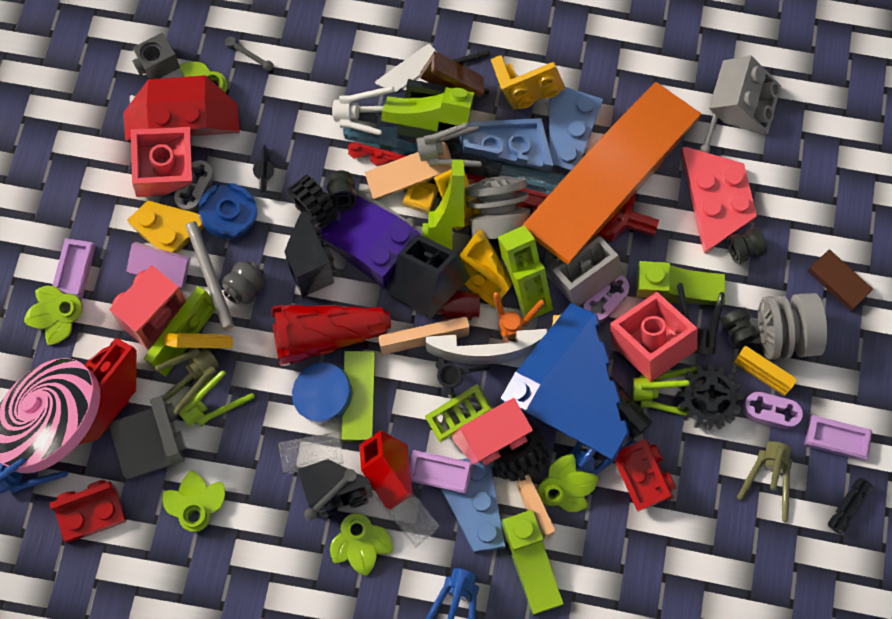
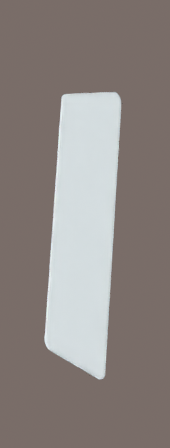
M427 44L380 77L375 83L384 88L393 86L395 88L394 92H397L407 84L408 79L414 80L420 75L421 70L436 50L430 44Z

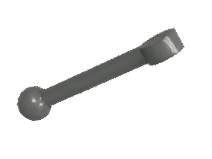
M229 36L225 39L227 48H235L261 64L265 71L273 70L274 64L271 61H265L237 44L234 37Z
M346 470L344 478L313 508L306 509L304 512L305 519L309 521L314 520L317 512L348 482H354L357 479L355 470Z

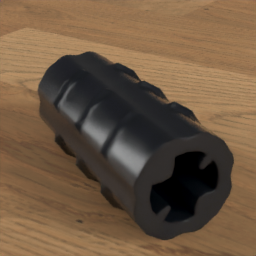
M611 376L609 377L610 381L614 380L616 382L621 404L617 406L621 421L625 420L627 422L629 436L634 440L653 422Z

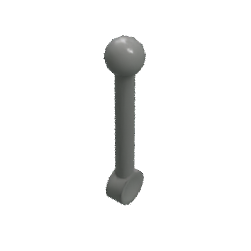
M714 113L704 144L700 146L699 151L710 153L709 145L718 120Z
M366 193L363 196V199L393 213L411 227H415V221L412 218L405 219L373 199L371 193Z

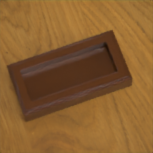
M830 249L807 270L850 311L873 290L870 285Z

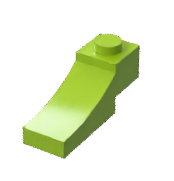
M446 87L444 93L424 98H396L387 96L382 110L381 121L438 131L440 122L452 125L468 124L472 112L474 92H469L462 88Z
M452 160L451 175L445 195L435 211H428V223H423L424 237L451 250L452 227H464V160Z
M524 225L498 236L502 259L511 277L522 316L525 317L540 300H544L545 304L532 319L552 311L553 306L545 268L539 261L536 241L530 231Z
M640 261L636 269V297L648 298L658 292L669 303H680L677 289L678 283L683 284L687 304L715 305L718 301L719 293H725V274L682 269L671 266L670 263Z
M533 510L503 519L501 524L532 615L534 616L562 606L564 603L557 587L543 537Z

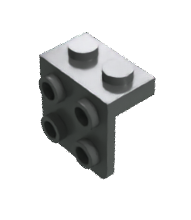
M162 395L149 399L152 406L151 409L113 421L109 426L123 476L128 480L185 461L182 450L186 449V444L181 431L176 432L173 421L178 419L177 415L173 413L174 406L172 403L167 404Z

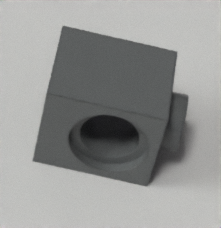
M163 33L132 47L136 59L132 60L140 76L145 74L148 79H159L180 68L177 57ZM154 57H159V58H158L157 60H155V61H149L150 59H152V58H154Z

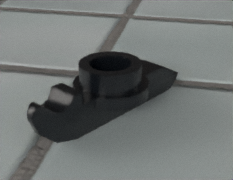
M266 145L262 147L260 161L256 162L253 167V174L259 179V194L266 193L267 180L274 174V167L268 161L269 154Z

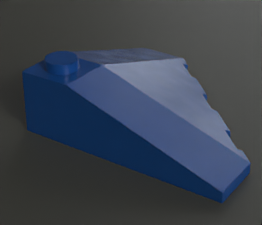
M570 303L517 369L501 400L506 402L514 397L523 414L615 461L630 433L627 422L625 420L621 421L617 406L621 404L616 382L614 380L610 381L607 366L611 365L606 345L603 341H599L596 330L597 327H600L599 319L595 313Z

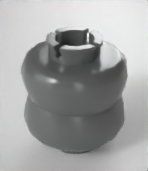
M244 261L237 262L233 266L232 271L222 280L225 297L234 304L252 303L256 293L261 291L266 284L263 269L258 271L261 267L253 261L248 263Z

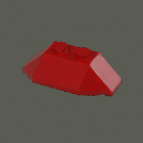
M206 75L148 79L123 112L125 141H131V129L190 127L191 137L240 133L238 104Z
M118 338L114 339L110 346L100 350L85 364L94 373L99 382L100 403L89 431L79 444L98 440L136 392L137 350Z

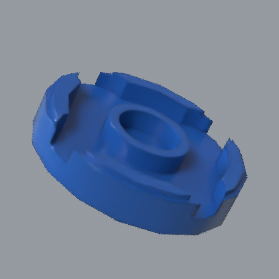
M233 183L221 186L217 184L205 191L201 197L198 216L202 226L210 234L219 238L234 239L244 236L252 229L257 218V207L253 195L245 188Z
M321 362L310 365L299 374L294 381L292 400L300 415L311 422L324 424L334 418H339L345 413L350 405L353 391L350 380L343 370L334 364Z

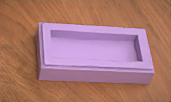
M65 238L52 286L60 289L63 294H74L82 301L96 245L93 242Z
M134 242L131 244L126 272L138 275L141 271L147 270L153 265L174 284L182 288L186 284L191 258Z
M811 415L809 417L804 446L865 461L868 459L872 430Z
M417 450L412 451L409 464L411 482L468 494L474 467L471 462Z

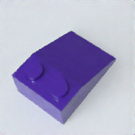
M357 195L356 205L350 210L338 211L339 216L321 230V238L323 243L327 244L336 253L385 289L393 279L398 254L417 234L421 235V233L393 213Z

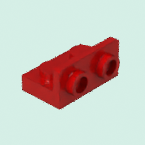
M646 439L620 450L615 459L616 466L637 512L667 499L675 498L672 491L677 489L670 473H663L659 462L663 461V457L656 443L650 445Z
M105 480L96 481L87 486L88 489L84 491L62 493L57 496L56 501L49 503L51 510L56 513L65 543L68 544L127 522L115 485Z

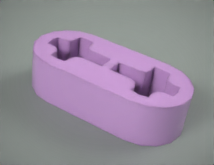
M622 275L584 303L583 308L591 311V305L596 307L601 301L605 303L601 310L602 315L598 312L596 313L600 324L617 309L628 295L629 282ZM609 284L612 286L619 284L621 286V294L615 292L611 297H608L607 295L611 289Z
M763 392L750 394L743 403V413L749 420L779 429H792L803 417L802 408L797 402ZM758 400L762 408L770 409V411L763 409L757 414L755 413V407L750 406V404H754ZM788 408L790 409V414L794 417L787 422L785 421V415L775 411L783 412Z

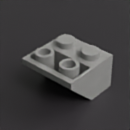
M752 55L723 60L709 109L725 124L765 135L768 134L774 117L781 85Z
M598 235L584 247L569 265L557 256L543 264L547 277L571 303L577 306L623 274L619 255Z

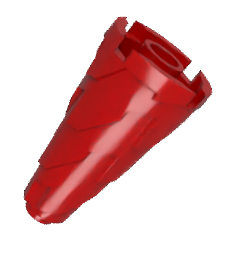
M276 305L271 308L272 317H275L276 323L272 325L280 366L291 365L355 343L364 342L366 339L386 334V329H391L389 311H383L382 307Z

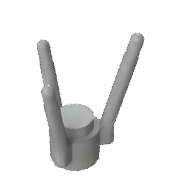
M463 123L436 134L416 138L420 161L428 160L429 167L435 165L452 166V160L461 159L438 158V155L443 154L442 142L477 131L479 126L468 127L467 123ZM464 160V166L480 167L482 165L480 161Z

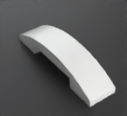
M547 329L517 331L515 343L457 346L456 335L426 337V351L437 357L457 363L473 365L497 364L531 353L545 336Z

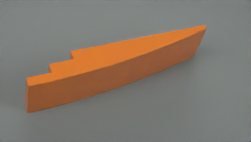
M655 82L587 152L522 226L525 225L536 242L569 265L660 168L665 158L680 143L683 136L698 121L702 113Z

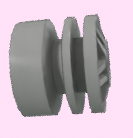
M509 176L491 177L465 187L466 196H479L478 198L468 200L466 202L467 207L481 209L480 213L469 218L471 237L480 228L485 233L487 239H496L498 236L523 225L531 216V211L528 208L516 207V204L527 200L529 196L526 192L514 191L527 187L526 178H513Z
M817 293L794 294L791 297L790 303L786 296L779 295L775 299L771 296L761 298L758 307V332L762 351L766 359L775 360L780 356L787 359L793 355V351L799 357L821 356L824 353L827 344V320L822 300Z

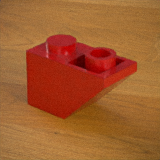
M380 430L359 445L361 471L369 479L370 485L386 508L391 510L412 496L408 445Z

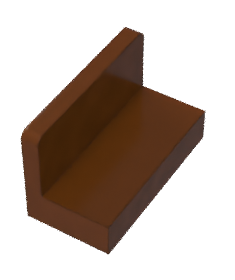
M436 51L433 52L420 72V78L428 83L462 88L466 91L474 92V95L479 98L484 94V78L482 75Z

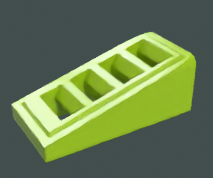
M476 384L425 415V418L441 443L449 439L461 426L494 408L482 388ZM475 397L482 410L477 412L470 399ZM464 403L471 414L469 418H466L459 406L460 404ZM451 409L454 410L460 420V423L457 425L448 412ZM440 415L444 417L450 428L446 432L437 418Z

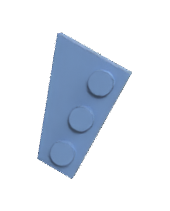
M568 87L560 91L557 96L549 98V150L553 162L552 169L568 174L583 158L603 99Z
M541 118L473 121L468 123V127L478 125L479 130L459 136L462 153L551 172L553 168Z
M468 458L459 459V460H464V461L471 462ZM481 461L473 467L468 494L441 489L473 553L505 548L491 463L485 466Z

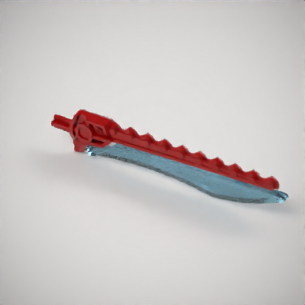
M373 127L381 130V135L353 128L343 129L344 138L354 141L348 145V155L353 159L369 156L371 157L370 161L375 166L384 165L418 152L417 142L409 143L396 137L398 127ZM455 138L453 147L448 149L461 151V155H464L465 153H462L459 139ZM493 159L487 160L489 163L495 161L503 165L501 176L526 178L527 187L514 192H526L529 198L516 204V207L532 208L533 212L565 178L563 175ZM465 171L470 185L486 179L488 175L484 173L482 177V175L478 176V174L475 175V173L471 174V172ZM635 193L597 235L605 240L614 242L620 234L625 232L627 227L654 236L659 219L632 211Z

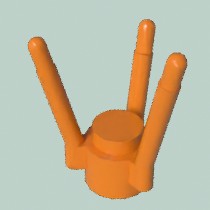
M495 292L493 294L497 317L500 319L498 330L503 337V342L508 343L509 339H515L516 332L521 331L522 327L528 326L529 321L545 304L544 300L536 303L527 315L521 318L518 313L505 312L499 293Z

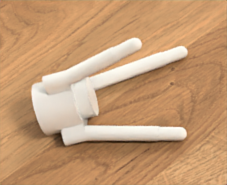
M391 86L350 96H339V100H334L332 107L334 122H340V128H353L381 135V130L355 123L353 120H358L359 113H382L384 106H359L358 102L353 101L395 91V88Z

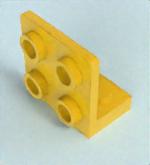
M502 55L491 59L501 89L513 110L528 108L535 101L542 98L555 97L566 88L554 62L518 76L512 63L506 64Z

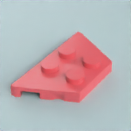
M682 147L680 153L704 253H708L714 246L725 239L727 240L728 236L734 235L737 230L746 227L757 217L745 165L738 161L689 147Z

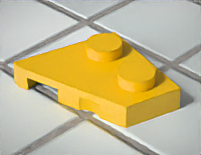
M148 200L127 219L128 224L153 247L176 254L191 241L186 224L195 221L200 231L204 228L197 213Z
M479 228L460 254L470 275L464 286L475 294H479L480 298L495 308L493 294L498 292L502 299L513 283L485 233Z

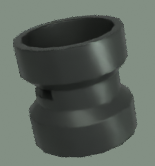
M344 170L330 173L326 178L328 198L333 202V206L337 211L352 209L357 203L353 175Z
M758 227L747 230L745 235L734 234L727 238L729 253L736 264L746 262L749 257L754 256L758 258L767 253L764 235Z
M747 308L734 310L720 318L723 329H726L729 333L728 340L733 348L743 346L759 337L757 328L751 325V315Z

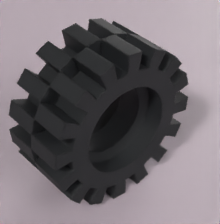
M305 175L287 189V193L291 197V201L295 203L297 210L301 213L306 212L310 221L315 219L320 231L339 216L337 209L333 206L334 204L328 198L326 192H323L322 187L319 184L317 185L316 181L313 178L311 179L309 175Z
M535 427L526 436L528 442L518 448L511 450L507 446L499 451L501 457L493 461L498 476L501 475L504 480L509 477L510 481H516V478L519 477L522 481L526 480L525 476L528 474L531 478L536 475L535 470L541 472L544 469L543 465H547L549 453L539 429Z

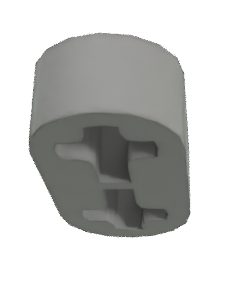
M202 160L192 162L193 183L175 192L174 199L179 209L194 213L199 211V201L214 181V173L209 163ZM204 170L206 177L201 176L197 182L195 173L200 174ZM192 192L194 202L189 201L187 205H185L183 197L189 198Z

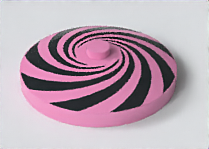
M61 358L45 362L20 378L0 402V463L8 468L14 462L24 458L25 463L14 472L34 473L44 470L66 457L85 437L96 417L100 403V386L94 373L77 360Z

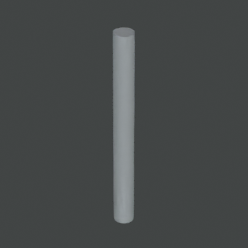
M195 221L186 224V229L223 330H230L234 327V323L198 224Z

